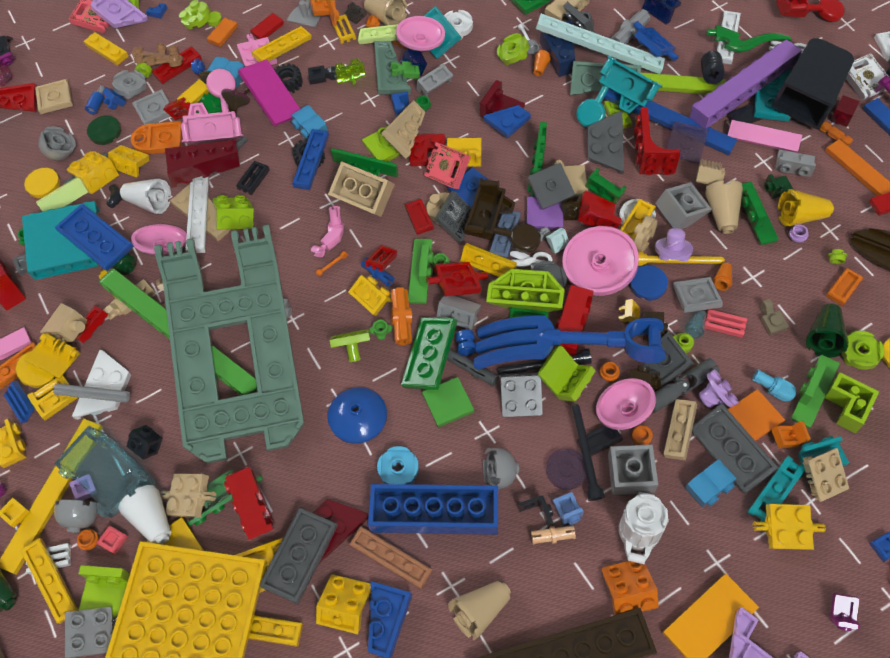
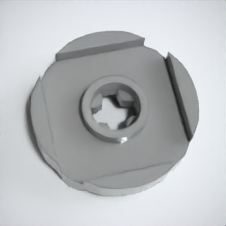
M124 70L113 77L112 85L114 91L126 99H131L147 89L145 76L139 71L134 70L133 73Z

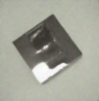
M351 2L348 5V10L344 12L348 20L355 24L367 15L366 10L362 9L359 5L357 6L354 2Z

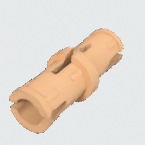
M574 525L558 528L550 526L549 529L531 531L532 543L534 545L552 541L553 544L559 540L576 539Z

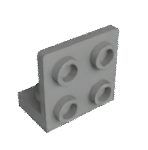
M538 373L500 374L503 417L537 416L543 414L541 378L538 376Z
M111 607L65 612V658L107 653L113 633Z

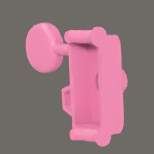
M225 69L213 70L207 77L206 86L213 96L220 98L222 112L208 114L203 103L190 104L188 116H183V123H180L183 137L182 143L191 144L231 140L244 136L241 132L240 118L235 116V111L229 112L228 104L221 95L223 89L235 90L236 81L234 76Z

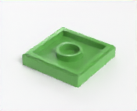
M458 377L440 384L438 390L428 389L422 392L438 428L474 413V408Z

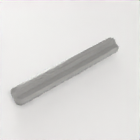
M57 384L53 387L55 395L124 403L130 400V392L66 384Z

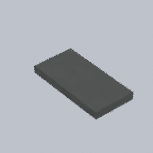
M722 403L693 425L692 433L716 461L719 459L737 478L735 484L744 494L778 470V466Z
M299 507L261 580L260 587L299 605L338 527L337 523Z

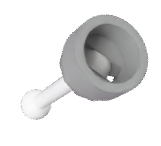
M519 24L518 29L522 31L529 42L528 54H535L539 50L538 43L533 39L530 40L524 29V24Z

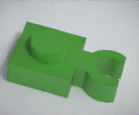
M402 61L401 65L391 62L392 76L402 74L403 78L419 79L418 62Z

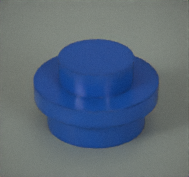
M197 58L191 62L192 70L196 75L204 72L205 65L203 61Z

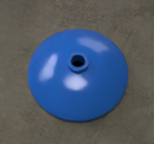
M355 387L343 391L335 397L328 410V423L334 435L340 440L352 444L365 443L374 439L383 430L387 421V409L383 399L373 390L363 387ZM354 408H359L357 412L352 411Z

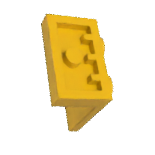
M332 574L317 603L316 624L358 635L361 629L362 611L371 592V584Z

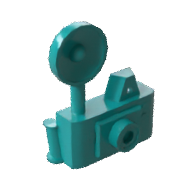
M607 56L608 59L600 71L602 77L599 83L603 86L596 99H587L578 106L576 112L578 122L583 127L588 128V126L605 118V108L601 102L609 89L621 95L619 108L630 114L636 107H645L648 101L651 102L658 89L662 88V85L618 62L616 59Z

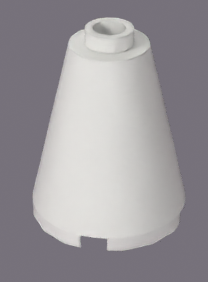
M157 178L125 183L120 189V195L123 200L151 213L162 214L169 207L168 196H171V190L165 180Z
M154 485L139 487L135 489L136 493L131 497L126 495L121 500L118 509L150 543L163 545L169 540L171 530L159 490Z

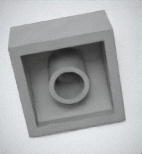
M691 182L665 189L655 203L671 226L679 229L691 226L712 210Z

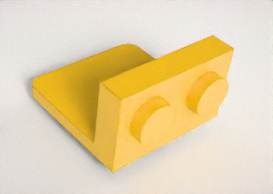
M95 151L87 152L83 158L72 162L70 167L66 169L68 173L81 180L90 194H93L119 176L110 158Z

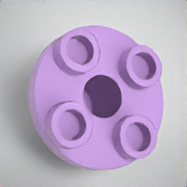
M672 228L668 230L667 237L661 238L656 242L655 251L659 254L661 260L667 261L671 259L682 262L689 260L693 253V246L685 240L686 234L682 229Z
M715 369L707 374L710 383L699 392V397L705 406L712 408L715 405L725 403L732 408L739 403L736 396L730 393L732 390L731 385L727 380L722 381L720 374Z

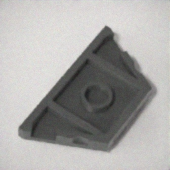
M622 111L588 126V161L600 164L607 169L609 167L615 169L619 174H624Z

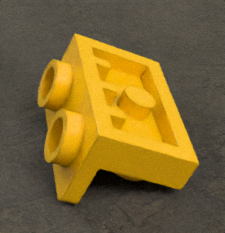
M123 145L108 152V158H110L117 171L136 178L139 176V167L150 161L148 154Z
M361 275L348 293L370 313L377 316L387 301L391 302V297L389 296L391 293L384 287L380 288L377 285L378 281L372 276L366 277Z
M9 418L4 420L6 426L0 428V466L3 468L27 458L25 454L26 444L20 438L21 428Z

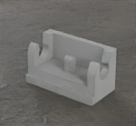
M442 64L418 79L416 90L418 93L423 92V96L428 97L429 92L445 82L447 84L450 83L454 75Z
M444 295L439 302L436 318H455L458 326L472 330L478 320L477 314L481 309V304L456 296L445 297Z

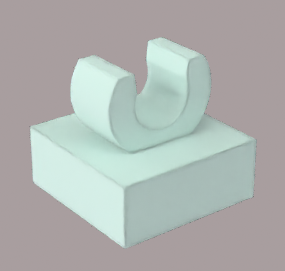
M559 228L546 236L551 252L555 254L566 248L569 243L566 230L563 228Z

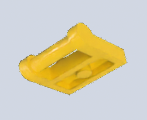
M64 375L60 379H53L36 392H31L27 395L41 418L45 421L79 398L55 395L53 393L54 385H70Z

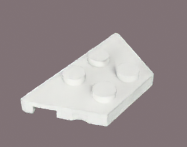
M99 350L84 387L125 391L131 374L103 350ZM79 398L72 417L78 420L81 419V416L89 414L94 416L104 411L117 410L120 402Z

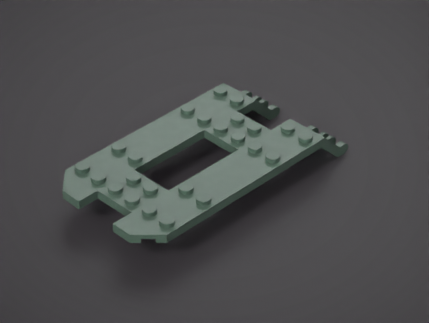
M269 224L262 226L265 238L258 239L257 227H252L254 240L250 239L249 229H244L246 242L239 243L238 231H231L241 285L208 292L204 291L203 276L193 238L186 240L189 251L186 253H182L181 241H175L177 254L174 253L173 243L169 242L167 248L170 256L163 257L162 245H154L155 256L164 287L182 443L186 450L207 464L228 460L225 440L264 433L267 451H273L289 447L305 424L278 263ZM247 323L258 392L219 400L210 330Z

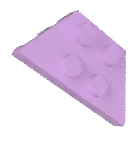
M93 0L90 5L91 10L113 28L148 21L147 15L128 0Z

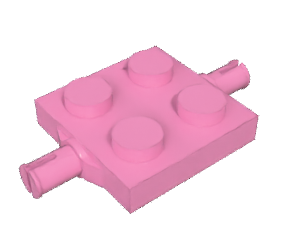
M248 34L246 37L249 42L237 44L244 67L258 63L252 57V51L269 43L268 37L254 40L253 34H250V36ZM275 58L269 61L271 65L277 64V59Z

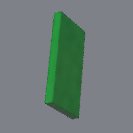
M421 318L401 383L403 388L439 389L457 325L455 318Z

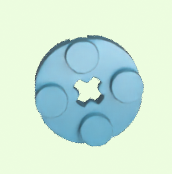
M396 446L391 447L383 456H380L377 470L384 484L411 485L418 475L419 464L416 456L409 449ZM397 463H400L401 466H403V469H401L398 472H396L395 469H392L393 466H396Z

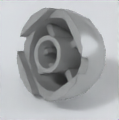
M46 127L39 136L38 146L45 157L61 161L68 158L76 146L73 136L70 133L68 135L63 132L64 129L60 127Z
M487 448L484 453L488 454L487 460H483L484 481L489 483L490 486H498V490L507 488L515 480L516 474L519 473V464L508 450Z
M81 500L55 501V520L60 526L67 528V532L80 533V529L88 528L97 519L99 503L90 502V505H86Z

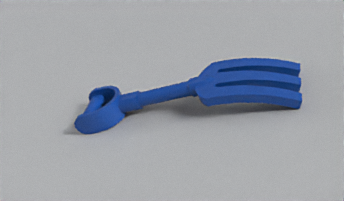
M523 316L504 319L478 328L477 335L480 339L484 340L476 343L475 350L480 356L474 358L473 366L479 370L509 361L544 359L552 351L554 345L560 344L624 347L627 355L636 361L659 363L666 358V352L662 348L661 332L664 329V324L662 320L657 318H641L630 322L626 326L625 331H608V333L568 332L554 329L552 322L546 316ZM648 334L649 346L640 345L634 342L632 338L637 335Z

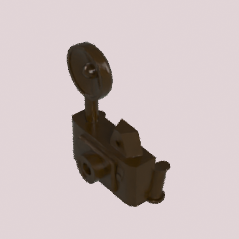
M481 177L464 233L491 241L494 234L510 237V244L516 251L521 253L535 251L541 241L540 232L535 226L523 223L517 225L512 230L496 227L499 215L513 214L516 202L505 196L506 189L499 187V180H483Z

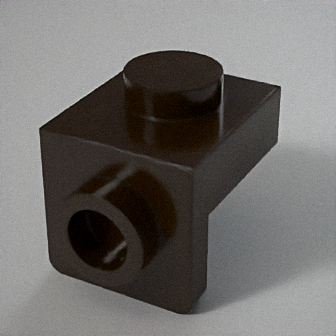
M638 365L637 368L630 369L629 377L647 381L654 392L660 388V372L652 371L650 367Z

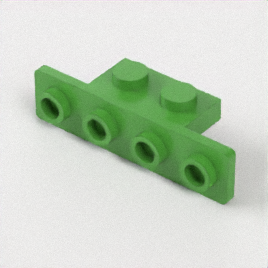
M432 239L414 240L408 295L409 304L427 303L429 285L426 279L427 277H432L430 264L434 261Z
M820 355L815 367H811L806 376L809 378L808 382H804L799 391L801 397L791 417L792 421L796 423L804 421L806 428H811L839 367V362Z

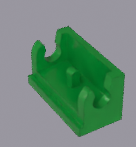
M596 168L589 176L585 187L616 205L627 187L623 186L620 189L599 175L600 169Z

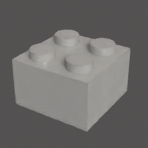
M653 445L610 447L608 461L612 495L638 494V491L655 493L658 487Z

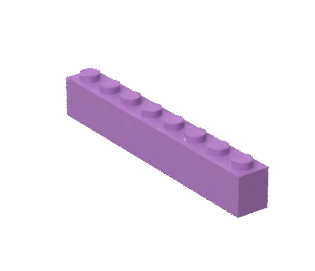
M787 39L781 44H777L774 49L769 52L767 51L760 59L754 60L750 66L743 68L740 73L732 76L723 85H719L712 93H708L702 100L695 102L691 107L690 119L703 129H707L757 91L797 63L802 49Z

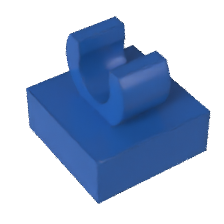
M106 87L103 91L106 96L103 102L112 110L117 107V104L123 107L127 102L112 89Z

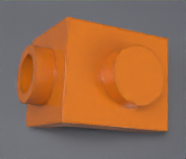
M799 421L792 426H775L771 429L778 448H798L810 441L804 421Z

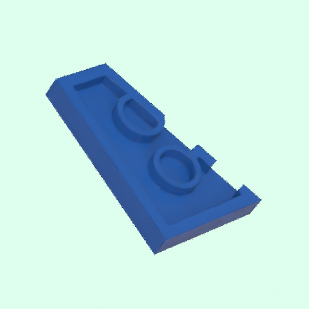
M371 581V620L369 624L368 652L382 658H392L412 593Z

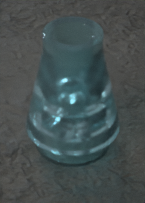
M703 310L696 311L685 326V332L694 339L700 338L704 334L706 312Z

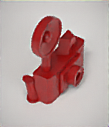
M777 0L776 2L782 16L805 17L809 11H818L823 19L837 22L845 13L844 6L839 0H820L818 4H809L808 0Z

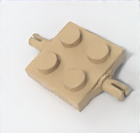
M174 474L170 491H161V494L164 495H160L161 499H168L166 515L201 518L205 501H214L216 499L211 497L216 496L215 492H207L209 476L204 474Z

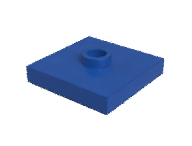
M472 167L464 174L459 190L448 186V192L455 191L472 209L480 178L482 177L483 180L488 179Z

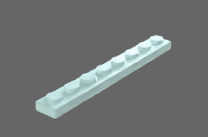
M540 14L536 26L537 30L633 65H641L642 68L660 74L663 70L665 58L656 57L646 51Z

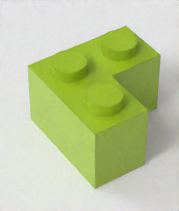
M839 372L831 383L825 399L843 407L836 424L856 434L864 425L879 391Z

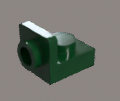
M770 174L764 183L765 191L769 193L772 199L780 197L783 192H787L789 189H793L786 175L774 178L773 174Z

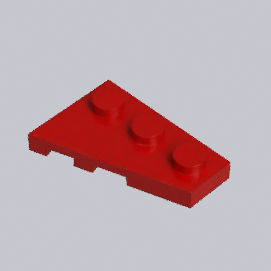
M29 83L0 88V108L37 112L36 84Z

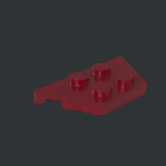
M329 499L312 512L338 525L320 563L369 519L368 513Z

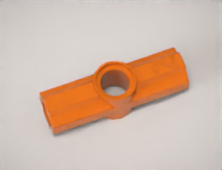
M397 287L391 291V324L394 325L395 344L406 346L412 342V310L409 308L408 290L404 289V287Z

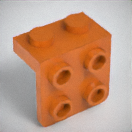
M626 561L602 568V575L612 596L614 615L641 608L642 612L659 608L658 590L646 564Z

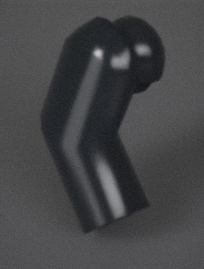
M115 184L109 186L111 195L108 197L106 204L110 208H114L122 200L120 190Z

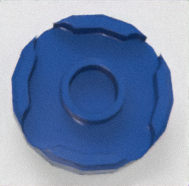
M645 265L638 268L635 277L629 285L636 297L640 299L642 297L645 300L651 301L659 299L664 295L668 287V279L661 269Z

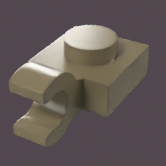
M770 299L762 301L763 305L759 307L764 316L760 320L768 335L771 336L787 330L789 326L781 311L774 312L773 303Z

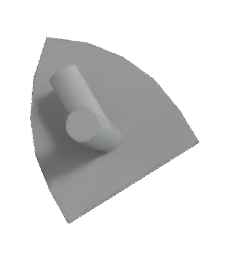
M301 0L299 1V6L291 12L287 21L315 28L320 16L313 15L309 0H306V2Z

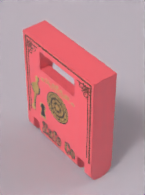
M80 0L69 17L70 23L105 33L106 28L110 24L91 10L90 5L93 0Z
M435 142V146L438 149H433L426 168L430 172H425L424 176L459 190L471 156ZM456 161H459L460 164L458 166L456 175L454 178H452L451 175L455 167Z

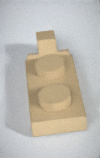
M144 279L135 285L148 296L152 297L155 295L154 290ZM117 298L103 309L108 314L107 317L110 320L117 315H126L132 311Z

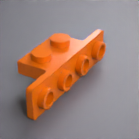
M309 0L314 16L329 15L332 25L336 26L337 20H339V11L336 10L335 0Z

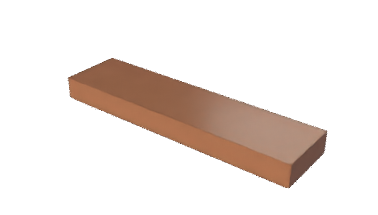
M363 527L359 528L349 543L352 548L422 590L433 572L431 568Z

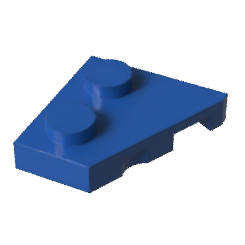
M519 105L484 116V121L506 138L510 137L531 119V114Z

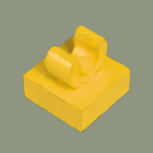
M633 299L626 300L625 306L619 307L620 312L625 314L618 316L621 322H632L640 319L641 308Z
M12 497L0 510V517L15 528L19 523H22L30 511Z

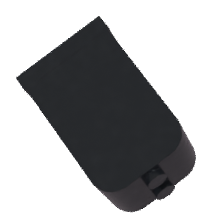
M813 38L809 40L770 108L819 130L837 101L838 94L854 63L853 55L849 51L823 39Z

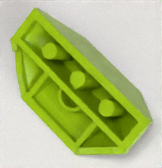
M510 269L495 281L489 283L486 302L506 309L513 307L551 312L563 309L565 290L548 271Z

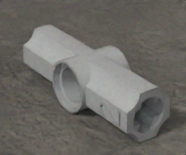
M644 9L639 10L630 20L626 19L622 23L620 30L611 39L627 44L631 39L635 40V34L638 30L633 25L636 21H639V23L645 26L651 17L648 11Z

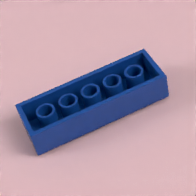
M371 484L368 527L371 533L498 535V486Z

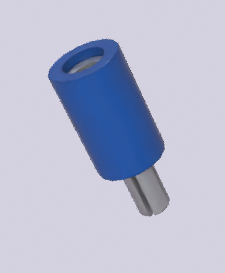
M100 86L98 91H94L85 106V110L88 113L96 114L104 100V86Z

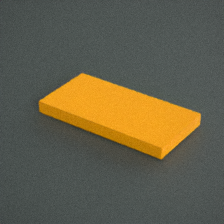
M725 573L662 634L684 658H708L733 634L736 611L742 607L750 614H753L759 606Z

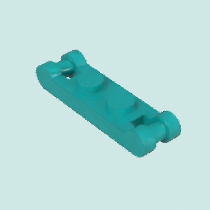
M788 455L747 513L761 519L760 522H765L766 512L759 508L761 504L765 507L767 504H782L805 471V467L802 464L798 465L795 463L793 458ZM789 468V469H791L792 471H794L795 473L792 474V473H790L789 471H787L786 469Z

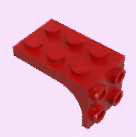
M641 107L640 115L636 116L637 126H634V137H637V140H635V150H638L636 164H639V174H675L680 158V150L663 149L654 144L650 137L648 107Z

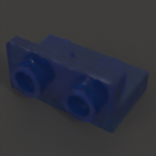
M645 0L642 9L648 11L649 14L667 25L671 22L675 8L679 7L681 2L679 0Z

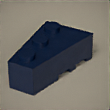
M540 31V45L543 50L550 53V63L558 77L571 74L573 61H575L574 43Z

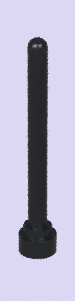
M589 348L582 349L576 355H570L579 364H592ZM546 360L500 367L497 372L500 375L540 369Z
M574 404L572 411L589 482L588 491L586 492L588 501L601 500L605 498L603 489L597 484L581 409L578 404Z

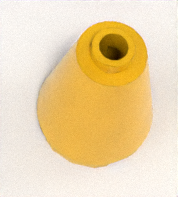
M789 189L787 192H783L779 199L778 210H781V216L778 217L782 225L795 226L829 218L834 211V206L828 199Z

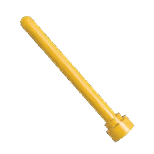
M638 252V266H643L647 263L723 264L725 261L723 257L690 256L686 262L671 259L664 261L659 256Z

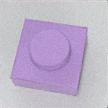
M90 475L69 483L76 500L83 501L97 495Z

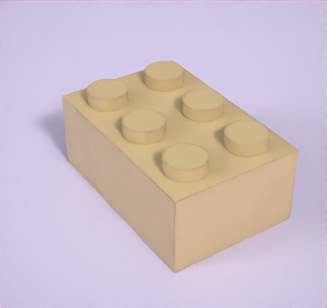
M341 161L328 195L382 217L395 184Z

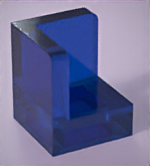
M406 49L400 61L401 63L402 61L411 62L412 65L419 66L420 76L427 66L421 51Z

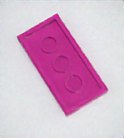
M267 59L239 69V75L274 127L292 120L291 114L300 110V108Z

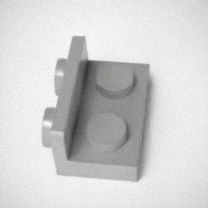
M779 150L775 170L811 177L816 168V163H814L815 156Z

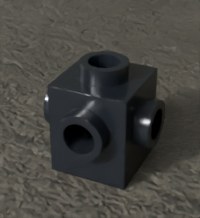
M144 425L131 430L126 447L144 460L158 454L163 437L152 428Z

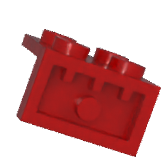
M586 190L583 192L578 217L579 222L591 227L608 226L617 229L621 225L622 219L614 215L615 203Z

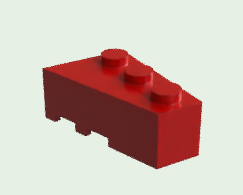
M251 465L228 474L225 477L224 486L228 494H232L234 500L232 505L235 512L239 513L240 523L243 531L246 532L248 540L273 530L275 522Z

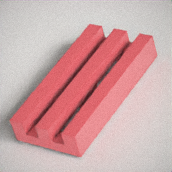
M708 309L704 328L743 338L747 318ZM709 322L718 323V324H721V326H720V325H716V324H712V323H709ZM728 326L738 328L740 330L728 328Z

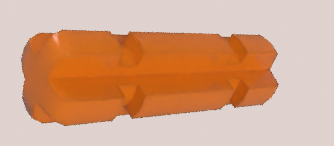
M825 121L820 127L822 132H827V135L836 141L840 139L847 146L853 142V138L848 135L845 136L844 132L835 126L832 127V124L828 121Z

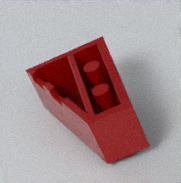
M0 259V304L8 311L26 300V298L18 289L19 287L16 282H13L10 272Z
M571 285L567 300L563 302V309H561L563 313L561 317H558L556 328L561 331L583 332L591 310L594 291ZM579 344L554 345L553 350L556 346H562L569 355H576Z

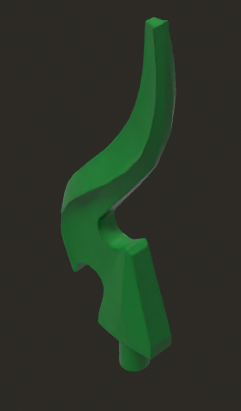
M716 25L714 29H707L706 35L714 36L715 41H726L728 44L724 48L733 52H746L768 41H785L786 39L791 41L792 38L783 34L768 33L742 41L739 39L740 33L720 25Z

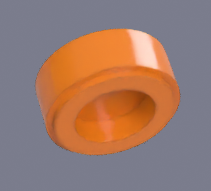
M645 425L636 426L631 435V439L636 445H649L653 438L651 429Z

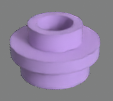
M800 224L793 226L789 231V237L799 243L806 241L809 235L808 229Z

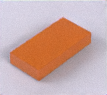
M223 18L207 37L208 43L221 47L238 28L237 22Z
M846 268L828 291L826 297L843 307L864 277Z

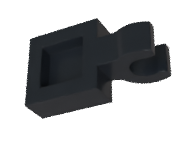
M324 65L308 68L310 85L326 82V78L330 80L338 79L335 66L326 69Z

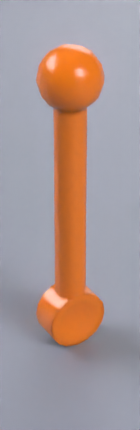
M343 251L339 257L325 267L317 269L316 275L321 276L329 267L342 258L345 259L348 253Z

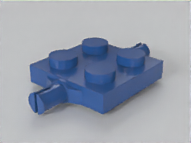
M639 21L634 23L633 27L638 30L635 37L641 45L650 49L652 55L656 57L666 55L673 62L678 59L679 56L673 52L676 47L653 27H644Z

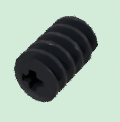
M714 50L705 53L701 58L703 78L709 84H717L725 76L722 56L718 51Z

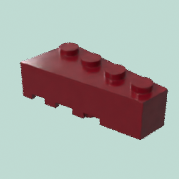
M236 140L165 148L171 188L177 187V184L181 182L186 184L193 182L194 178L200 176L203 178L209 177L213 172L221 173L240 167Z

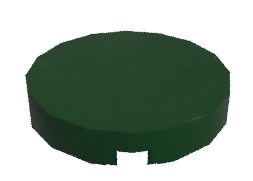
M106 115L92 120L87 127L88 137L97 145H106L114 142L113 139L118 138L122 131L118 120Z

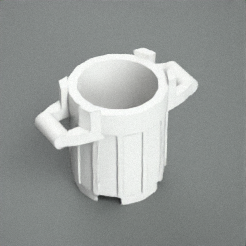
M638 491L636 497L628 501L619 523V535L624 543L628 561L645 564L651 549L659 543L669 522L667 508L654 494ZM631 549L643 551V555L631 553Z

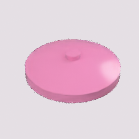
M596 226L579 232L569 241L564 250L562 262L563 269L571 285L593 290V295L604 296L622 290L633 280L638 270L639 256L635 243L626 233L613 227Z

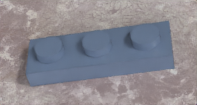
M513 211V214H502L498 227L512 230L519 224L521 212ZM495 234L490 252L508 259L511 250L510 237Z

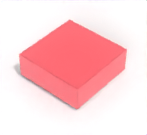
M109 525L97 541V544L116 554L128 536Z

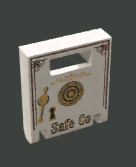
M869 54L854 60L846 80L860 99L864 100L867 97H872L886 91L885 88L877 93L874 90L879 85V80L889 76L873 55ZM859 65H862L861 68L855 70L854 67H857V66H859Z

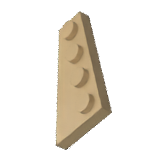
M414 100L381 133L405 159L410 156V150L415 142L414 139L419 132L418 128L421 126L425 111Z
M190 184L170 200L171 204L186 217H188ZM208 197L206 233L216 241H219L231 229L217 230L216 209Z

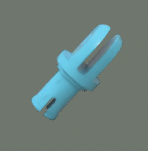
M758 369L752 377V381L766 387L768 394L781 401H791L796 396L797 390L795 386L779 376L773 378Z

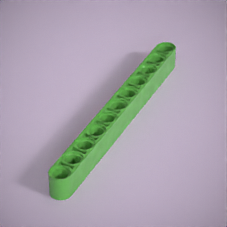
M113 268L99 280V283L109 293L170 340L167 312L164 307ZM212 345L216 377L240 396L252 394L257 389L256 379Z

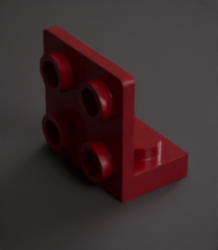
M496 80L480 102V117L484 118L487 114L517 105L524 109L525 103L504 95L502 82Z

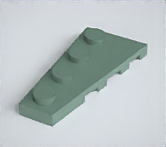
M374 41L378 95L397 94L406 91L408 94H411L407 78H403L402 74L398 76L391 75V62L400 64L391 41Z
M573 61L570 96L600 91L603 86L599 83L602 77L600 71L605 63ZM624 64L638 73L641 72V65Z

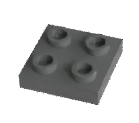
M567 1L563 5L566 11L564 14L571 20V24L595 33L593 29L594 20L591 14L587 11H578Z

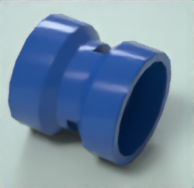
M461 330L455 334L456 342L458 343L457 351L460 355L468 356L476 352L475 335L472 330Z

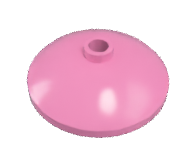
M413 16L404 19L398 24L396 36L402 45L411 50L429 51L442 44L445 38V30L433 18Z
M155 224L136 230L131 236L133 246L139 251L154 256V245L161 244L163 256L169 255L167 248L169 242L173 243L174 253L177 252L175 241H181L182 248L186 246L187 233L176 226Z
M634 378L620 380L610 385L600 395L596 405V413L599 420L608 428L615 430L629 429L641 424L651 415L656 404V395L651 385L643 380Z

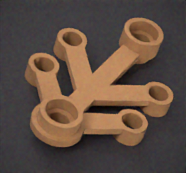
M165 43L156 44V49L159 53L145 51L141 46L134 47L132 51L135 63L146 62L148 66L169 63L171 67L182 65L183 57L178 54V47L176 45L168 46L169 55L165 54L167 50Z

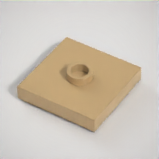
M68 79L35 87L40 114L73 106Z

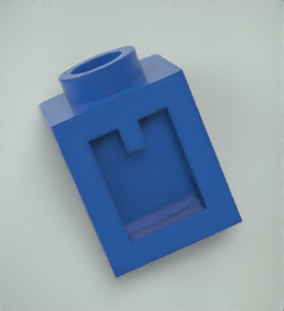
M407 91L391 95L396 118L405 109V106L409 105Z

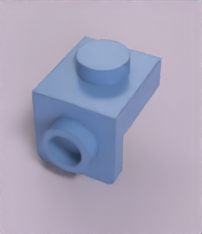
M572 492L553 499L554 507L563 525L567 523L573 525L581 520L584 510L582 507H579Z

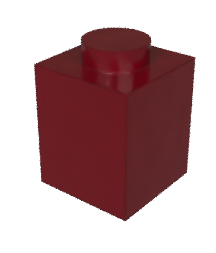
M843 95L831 121L847 127L860 101Z

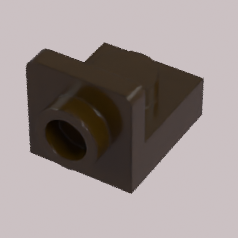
M576 194L574 197L563 201L562 208L565 221L578 220L582 194Z

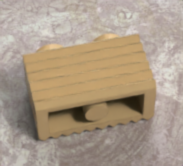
M701 159L696 182L710 185L723 181L725 168H722L721 162Z

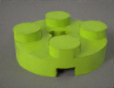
M193 0L184 11L179 13V17L185 28L192 30V27L197 26L200 28L208 22L211 10L206 3Z
M511 34L504 39L502 45L499 44L497 55L505 65L524 60L528 55L529 42L521 34Z
M855 331L848 335L849 345L845 353L844 351L841 352L846 365L867 370L875 368L884 356V346L881 341L878 342L874 338L872 333ZM863 347V350L867 352L861 353L858 349Z

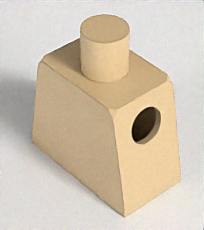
M61 303L40 333H49L56 340L61 339V343L63 341L73 342L78 334L85 330L87 319L76 310Z

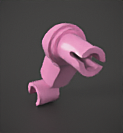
M333 206V209L329 207L330 222L328 224V233L321 239V247L314 245L311 248V252H314L316 257H323L325 249L330 251L342 239L344 223L341 221L339 206Z

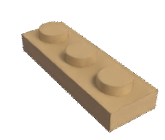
M675 400L664 450L665 458L686 461L697 409L696 401Z

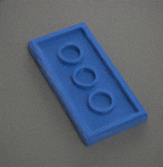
M83 204L79 205L54 227L106 272L134 247L130 241Z

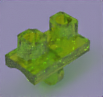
M356 58L351 60V65L345 66L343 63L336 64L335 74L338 84L351 81L352 85H356V79L365 77L363 61L360 62Z

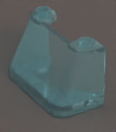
M88 426L54 463L60 469L58 473L62 477L75 479L98 502L96 504L98 508L96 512L105 519L107 517L113 518L120 513L118 506L126 495L131 497L136 493L135 489L157 483L113 438L91 426Z

